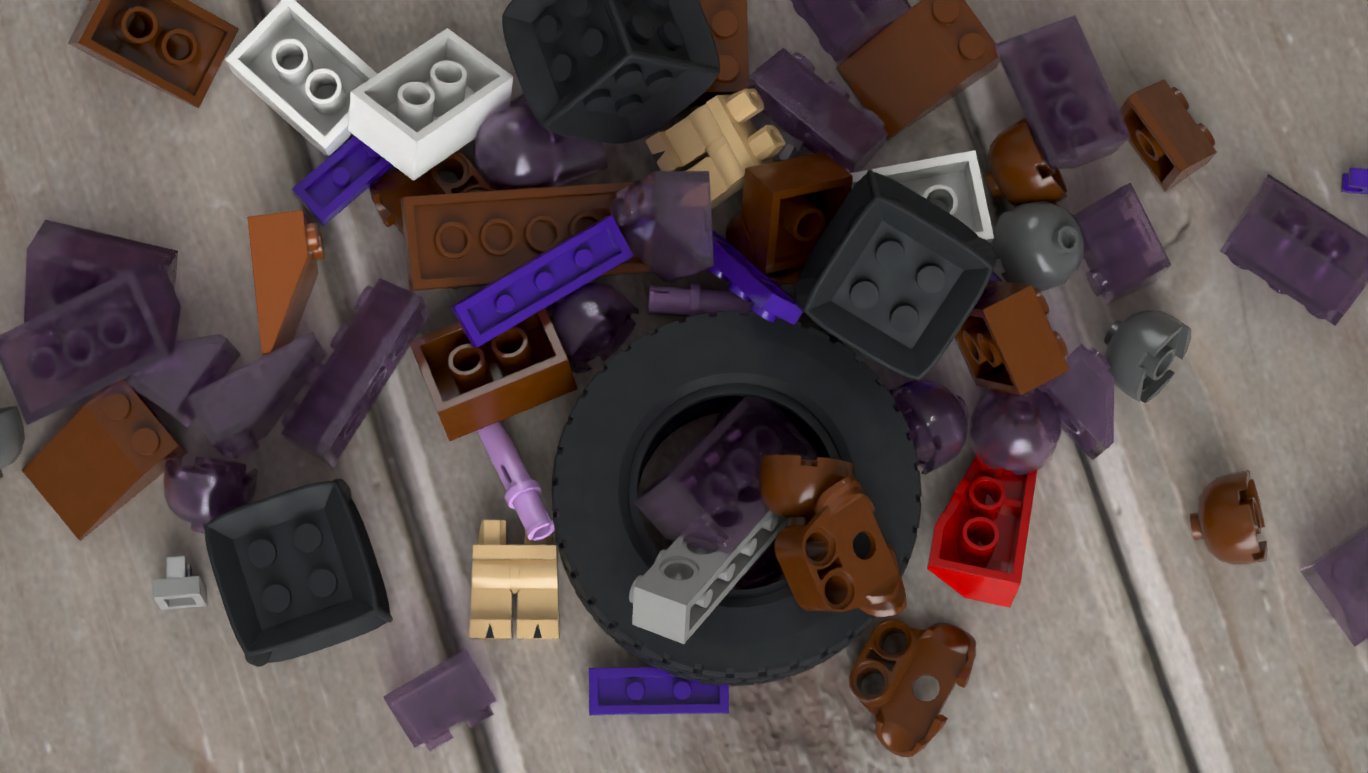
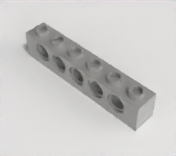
M767 439L755 454L750 453L743 467L734 477L730 476L726 479L722 490L714 499L704 503L700 514L690 525H684L673 544L667 550H662L658 554L653 566L643 576L639 575L635 579L629 594V601L633 603L632 625L685 644L773 542L778 533L788 524V518L773 514L762 500L758 481L761 457L766 455H801V459L817 460V456Z

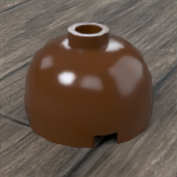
M1028 117L1010 125L994 139L987 156L991 171L984 174V177L993 195L996 198L1004 195L1013 206L1037 201L1056 203L1067 197V187L1051 152L1047 153L1040 142L1043 139L1041 134Z
M801 455L762 456L758 473L759 492L764 504L773 514L788 518V526L807 525L815 516L813 509L822 493L850 474L854 476V464L823 457H817V460L801 459Z
M1249 470L1229 473L1213 480L1205 486L1198 497V512L1190 513V524L1194 539H1203L1210 554L1219 561L1233 565L1251 564L1266 561L1267 541L1258 542L1257 534L1261 533V528L1265 527L1254 479L1249 480Z

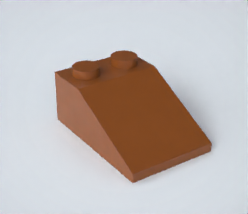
M303 210L247 217L261 353L273 368L284 366L318 276L317 260L325 259L322 233L318 232L316 223L309 222Z

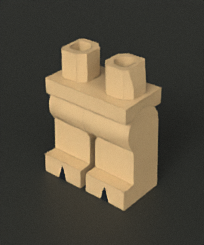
M754 88L743 89L732 95H716L707 101L705 105L694 110L688 117L664 132H658L645 140L663 175H674L667 182L686 216L710 212L744 187L745 168L774 162L772 158L786 145L780 131L774 125H766L756 131L750 119L764 110V103Z
M482 520L478 535V545H473L469 639H513V594H518L517 639H560L558 547L553 545L552 533L541 540L533 541L528 539L525 530V545H507V521Z

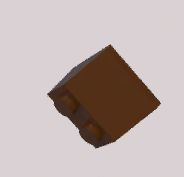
M1165 79L1130 95L1113 119L1164 192L1209 163L1217 153L1213 147L1215 140L1211 132L1202 123L1196 124L1187 111L1189 105L1184 95L1176 87L1170 88Z
M825 152L745 168L742 211L760 268L765 274L804 266L820 236L852 190L853 176Z

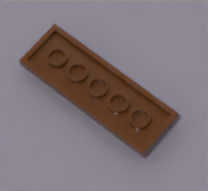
M669 179L403 197L400 199L409 291L486 286L602 218L611 215L634 256L599 277L677 271L680 269L677 233L674 230L676 223L673 195L667 182Z

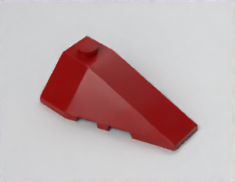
M999 414L976 453L969 469L955 489L952 498L935 523L927 569L964 598L1010 608L1020 587L1044 423Z

